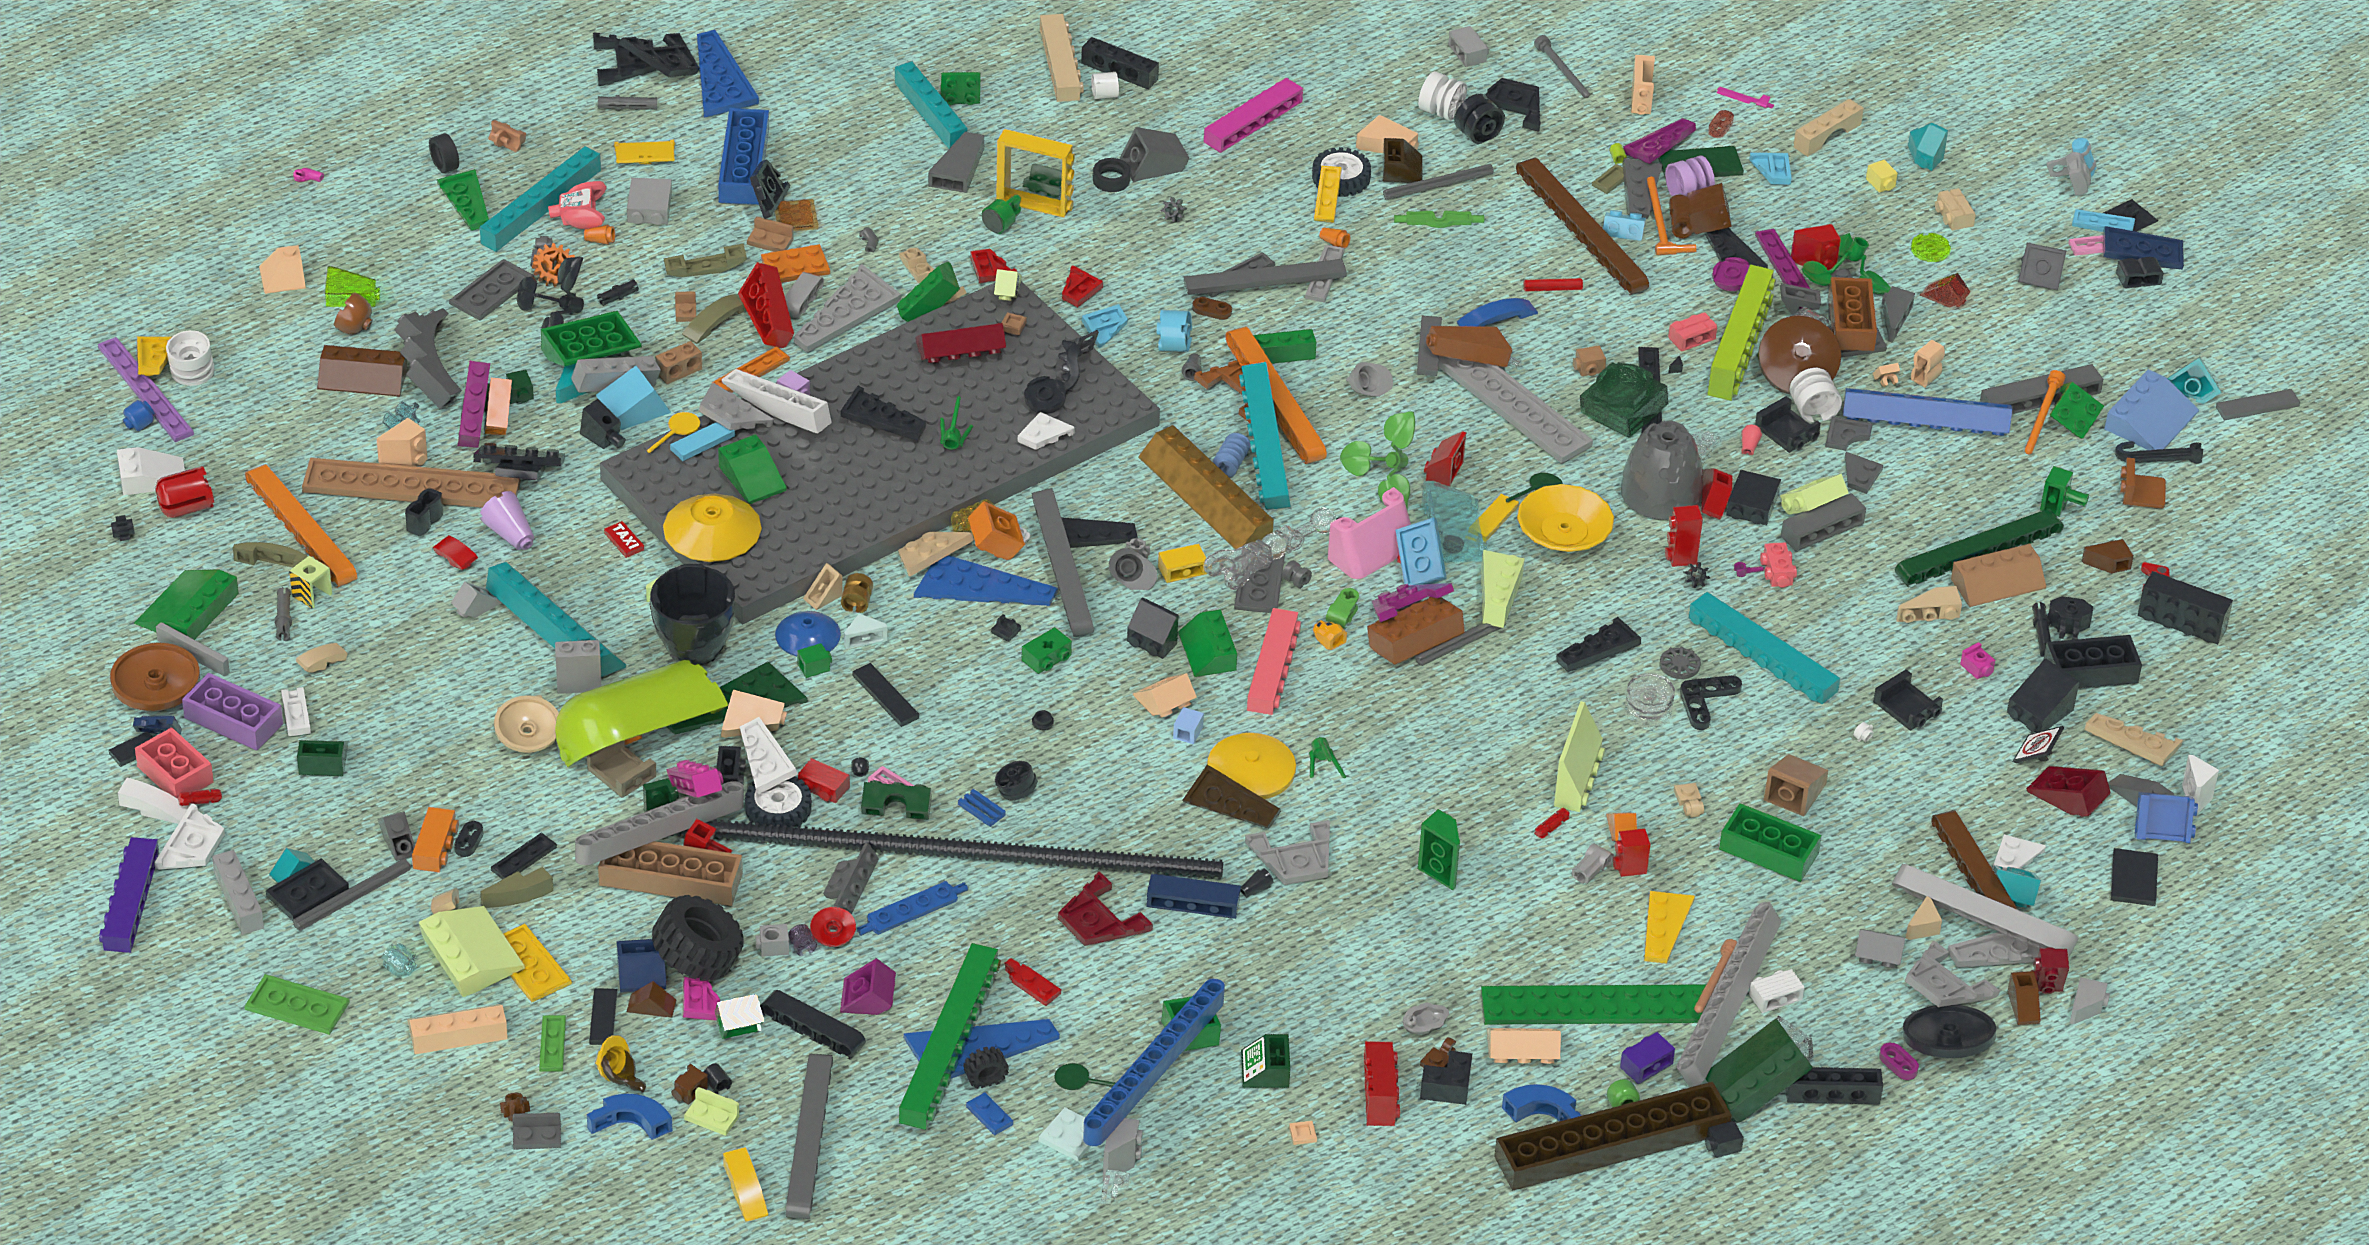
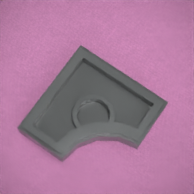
M1832 417L1825 447L1846 451L1848 446L1854 442L1869 441L1873 424Z

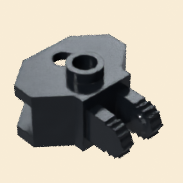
M2061 596L2050 600L2047 616L2050 619V624L2059 632L2060 639H2064L2067 633L2072 634L2071 637L2074 640L2078 639L2080 631L2090 628L2093 606L2084 599Z

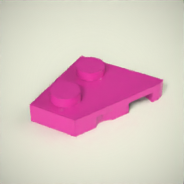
M684 977L683 1017L716 1020L715 1009L717 1002H720V998L713 992L709 981H701L700 978Z

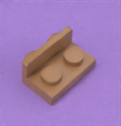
M756 217L754 219V229L747 239V245L773 252L787 250L793 241V226Z

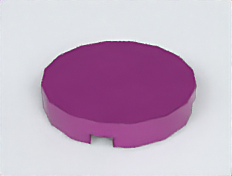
M1736 257L1726 258L1723 262L1719 261L1713 268V281L1716 286L1726 291L1741 290L1750 265L1746 260Z

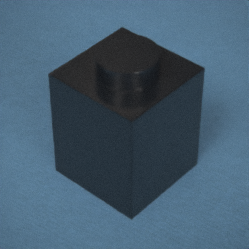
M1735 1121L1708 1127L1705 1145L1709 1152L1712 1151L1714 1156L1719 1158L1741 1152L1744 1137Z

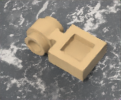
M1696 783L1674 785L1676 798L1679 806L1683 805L1685 816L1693 818L1704 814V805Z

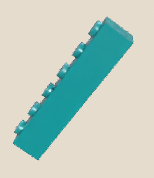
M913 61L895 66V85L947 148L950 149L964 132H967V126Z

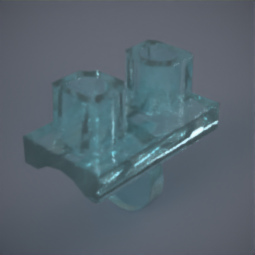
M401 401L394 411L398 416L389 411L384 415L382 423L389 430L406 418L419 425L420 420L416 416V410L420 405L416 402L408 405Z

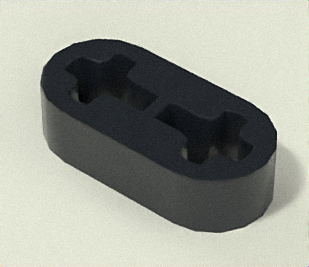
M469 821L461 829L454 843L455 853L458 856L469 857L477 849L484 834L483 825L480 822Z

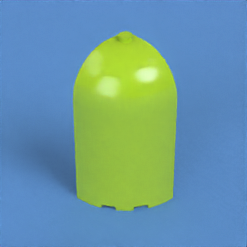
M689 660L675 662L594 688L569 699L557 716L555 733L560 749V757L566 766L569 767L584 757L618 742L709 712L711 714L719 712L727 707L728 703L718 684L711 682L707 677L708 672L699 664H691Z

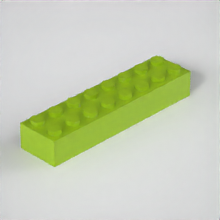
M1750 265L1711 365L1708 396L1732 401L1733 396L1738 395L1740 383L1738 382H1743L1745 370L1743 369H1748L1750 357L1748 356H1753L1755 348L1753 343H1758L1760 335L1758 331H1762L1764 326L1763 318L1767 319L1769 307L1767 306H1771L1774 294H1771V290H1774L1776 279L1773 278L1774 270Z

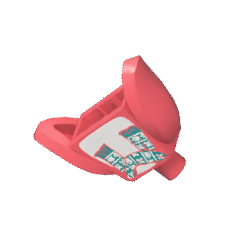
M592 181L574 186L567 193L560 195L559 205L548 207L550 218L561 216L563 225H571L578 229L601 226L605 217L596 210V201L605 193L606 185L602 181Z

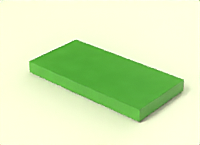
M264 974L244 1007L245 1010L330 1035L349 1005L350 1000L346 997Z

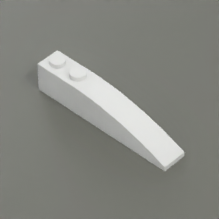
M737 369L722 379V383L739 396L787 423L817 434L832 423L826 401Z

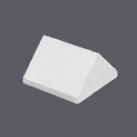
M2188 755L2182 786L2185 796L2193 797L2195 803H2198V814L2213 799L2219 770L2194 755Z

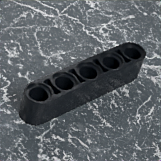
M774 990L760 1004L762 1015H768L772 1017L771 1020L781 1025L785 1024L791 1027V1030L801 1035L809 1036L810 1040L820 1045L824 1044L829 1047L828 1049L840 1055L848 1056L847 1059H851L866 1043L864 1035L857 1029L780 990Z

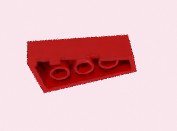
M757 262L739 290L738 295L763 343L773 347L786 348L792 340L794 330L778 268Z

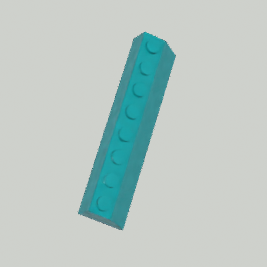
M507 562L488 568L486 589L553 648H555L556 642L598 640ZM599 641L601 677L626 668V664Z

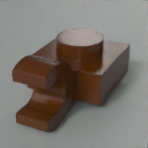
M1447 1037L1440 1050L1433 1047L1420 1061V1066L1423 1068L1424 1065L1447 1068L1449 1050H1456L1453 1047L1456 1041Z

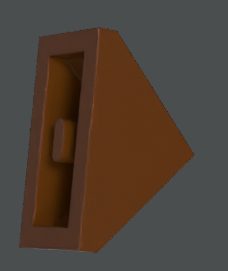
M652 981L631 994L626 1012L672 1018L677 999Z

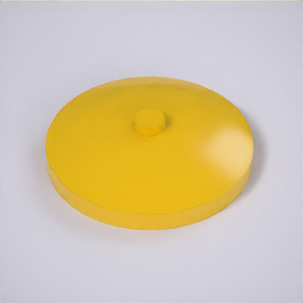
M1240 733L1221 740L1210 751L1207 762L1209 766L1264 799L1275 797L1284 792L1293 782L1296 773V761L1291 750L1278 739L1259 733Z

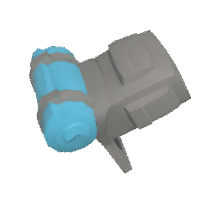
M2083 137L2077 138L2072 142V153L2063 158L2047 162L2050 177H2059L2067 174L2070 176L2076 196L2088 193L2091 176L2095 174L2096 161L2092 156L2091 144ZM2055 165L2067 166L2058 172L2053 170Z

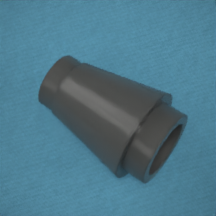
M1196 353L1191 354L1182 367V374L1189 381H1194V374L1202 371L1201 357Z

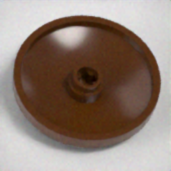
M1789 316L1775 322L1766 331L1760 342L1758 361L1766 380L1780 392L1790 394V384L1795 376L1810 368L1824 369L1829 373L1833 381L1840 367L1841 349L1834 333L1821 321L1808 316Z

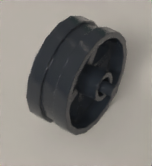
M1014 761L1005 765L997 772L994 779L1001 796L1011 801L1026 797L1033 792L1038 783L1032 766L1026 761Z

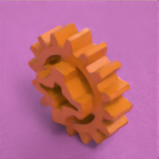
M552 243L551 248L545 244L543 250L540 248L537 250V255L533 257L532 268L535 269L534 276H540L539 282L545 280L546 286L549 283H553L554 287L557 286V283H559L557 278L558 270L561 263L567 258L575 257V255H569V248L564 251L562 244L559 248H556L555 243ZM557 261L556 266L554 267V269H552V264H554V262Z

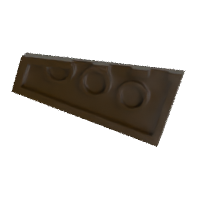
M1208 764L1182 800L1184 803L1267 829L1272 826L1281 813L1280 808Z

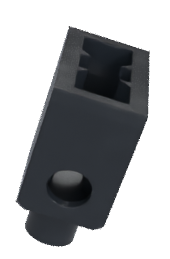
M599 399L583 408L580 434L602 449L607 448L611 444L616 448H621L624 445L626 439L619 434L620 420Z

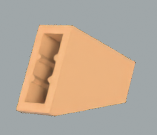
M1381 115L1377 116L1357 134L1356 140L1357 149L1383 153L1384 138L1405 139L1416 150L1419 146L1418 133Z
M733 690L723 723L721 737L741 736L740 726L760 717L769 731H777L779 725H784L787 715V712L783 711L785 703Z

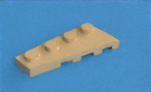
M2095 713L2086 722L2084 729L2160 766H2163L2177 752L2183 742L2182 739L2175 738V741L2164 738L2165 734L2156 732L2155 735L2144 732L2143 727L2124 726L2123 721Z

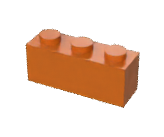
M428 807L412 853L413 869L440 873L442 865L446 866L448 861L447 850L453 847L454 837L452 835L457 833L459 828V820H456L455 810Z

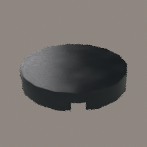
M1049 376L1036 377L1027 384V388L1024 391V399L1026 405L1037 413H1053L1064 405L1066 390L1060 380L1056 378L1054 380L1050 379Z

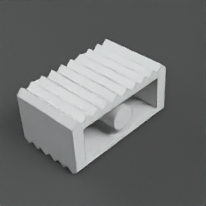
M1792 969L1786 971L1779 970L1771 976L1765 978L1758 977L1751 982L1749 995L1759 1010L1765 1013L1801 1001L1803 999L1804 985H1802V982L1797 978Z

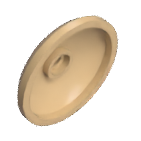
M536 696L515 697L506 701L498 709L494 719L495 733L498 739L512 750L525 753L541 751L556 741L555 726L559 712L550 702Z

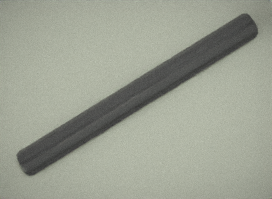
M1491 164L1389 188L1383 191L1385 199L1389 200L1491 175L1494 173Z
M402 859L298 916L293 920L294 927L299 931L307 928L408 872L411 869L410 863L406 859Z

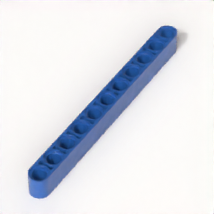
M1219 979L1207 980L1085 1117L1083 1125V1141L1088 1146L1101 1145L1222 1008L1225 992L1223 981Z

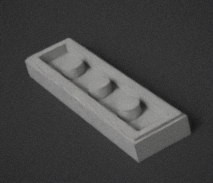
M1325 245L1319 261L1342 259L1345 248ZM1334 279L1311 281L1305 294V299L1325 303Z
M164 623L156 626L157 641L174 644L186 649L196 658L198 663L224 677L230 673L229 661L226 656Z

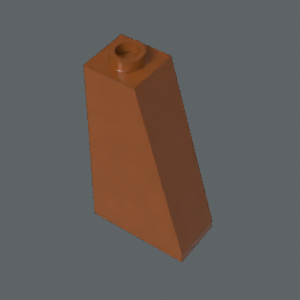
M1431 326L1429 334L1426 336V344L1434 355L1502 367L1508 366L1513 350L1498 327Z

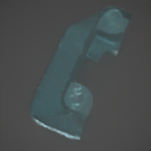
M1424 481L1421 502L1422 513L1427 514V519L1433 517L1437 519L1444 563L1482 562L1483 550H1487V542H1483L1477 514L1478 499L1474 498V495L1435 481Z

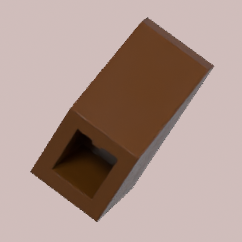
M2120 539L2084 547L2082 562L2112 574L2131 570L2134 555L2125 541Z
M2012 972L2007 992L2017 1025L2040 1024L2039 988L2034 972Z

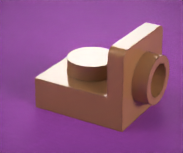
M694 291L675 292L676 322H691L696 317V293Z

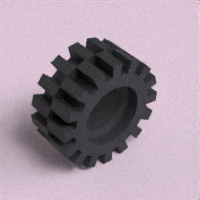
M993 1046L990 1049L983 1047V1051H980L979 1048L976 1050V1054L972 1052L969 1054L970 1058L965 1059L966 1063L963 1064L964 1071L971 1086H974L976 1089L980 1086L981 1088L990 1087L994 1083L998 1085L1000 1084L999 1080L1004 1081V1075L1009 1073V1066L1002 1051L999 1048L995 1049Z

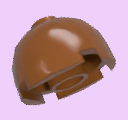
M354 292L345 301L346 306L343 310L340 309L334 321L335 328L346 334H357L363 329L367 330L373 322L371 319L372 308L370 303L363 296Z

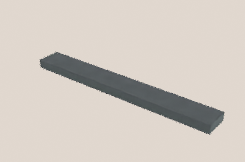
M1343 259L1184 276V285L1187 294L1192 295L1344 278L1347 276V271Z

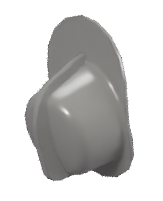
M1360 362L1351 371L1350 376L1346 378L1354 392L1369 396L1380 397L1390 391L1393 386L1390 371L1380 364Z

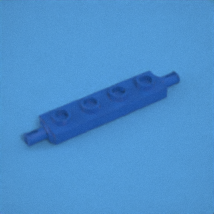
M944 881L869 913L867 923L857 927V932L860 936L871 931L878 935L957 902V895L968 891V887L965 885V882L953 887L947 881Z

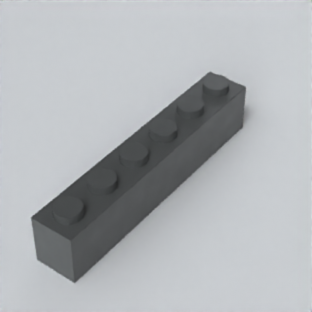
M2093 364L2061 371L2066 376L2063 384L2074 382L2089 395L2101 393L2104 379ZM2049 374L1983 389L1980 402L2011 405L2012 414L2041 408L2049 387L2047 381ZM2062 386L2056 390L2051 405L2057 404L2063 395L2059 391Z

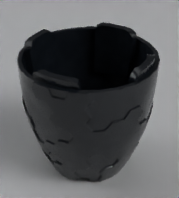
M683 564L669 569V571L665 572L655 581L650 592V610L657 635L675 662L689 660L691 664H699L700 666L713 662L723 649L734 622L735 588L732 582L723 573L706 567L703 564Z

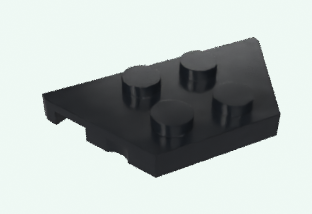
M767 159L758 164L750 177L751 185L764 219L773 215L791 186L788 181L783 183L778 178L781 177V174Z

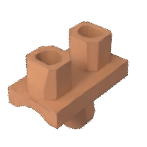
M496 120L491 122L492 130L488 139L493 141L494 145L498 147L504 146L517 153L521 149V144L525 143L526 133L513 129L506 123Z

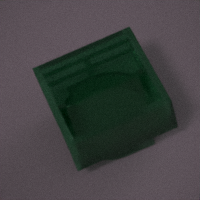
M1611 362L1598 374L1596 382L1580 395L1581 413L1628 438L1632 437L1669 404L1667 385L1653 379L1652 372L1634 364L1620 362L1617 364Z

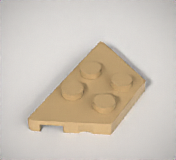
M927 532L921 538L907 543L898 552L908 576H912L969 544L974 539L970 532Z

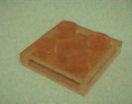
M813 199L781 201L774 212L776 222L792 225L793 231L818 229Z

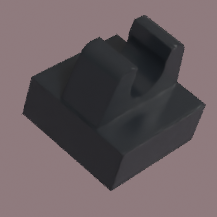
M1004 614L997 619L996 624L991 628L992 634L1007 642L1011 641L1021 631V625L1016 623L1014 619L1006 618Z

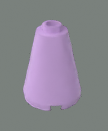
M511 491L502 492L504 496L499 498L496 496L492 497L481 509L482 517H480V520L517 550L529 549L533 544L534 535L517 496Z

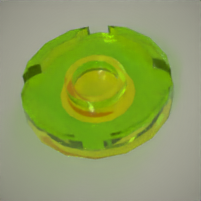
M1922 233L1913 238L1911 252L1920 260L1939 262L1948 258L1951 246L1949 241L1939 234L1928 233V235H1923Z

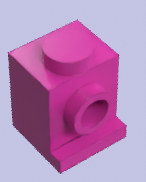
M1979 642L1962 651L1960 665L1977 680L1983 676H1990L1994 671L1996 661L1981 648L1982 644Z

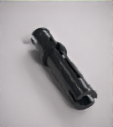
M2040 602L2041 609H2038V603L2032 606L2034 614L2033 626L2037 631L2040 656L2044 657L2046 643L2051 642L2050 619L2046 613V605Z

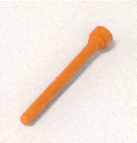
M2052 370L2047 378L2049 387L2025 447L2026 454H2032L2056 390L2065 381L2066 376L2061 371Z

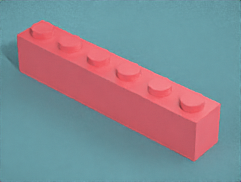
M1277 608L1272 609L1248 694L1247 711L1273 715L1274 709H1279L1281 696L1278 694H1283L1285 686L1283 678L1287 679L1289 672L1287 663L1291 664L1293 658L1291 648H1296L1297 636L1295 634H1300L1301 630L1298 612Z

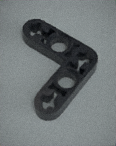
M1729 675L1682 682L1680 695L1691 726L1697 730L1709 728L1711 716L1704 698L1737 695L1742 690V680L1737 676ZM1713 686L1716 690H1708L1706 687ZM1690 704H1698L1701 707L1693 708ZM1699 714H1700L1701 720L1704 721V722H1700V720L1697 719V717H1698Z

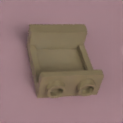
M624 741L587 756L588 770L621 798L656 777V762L651 758L643 762L625 747Z

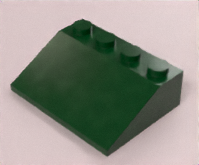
M1776 1018L1712 1066L1705 1079L1708 1083L1713 1081L1732 1117L1739 1123L1813 1069V1066Z

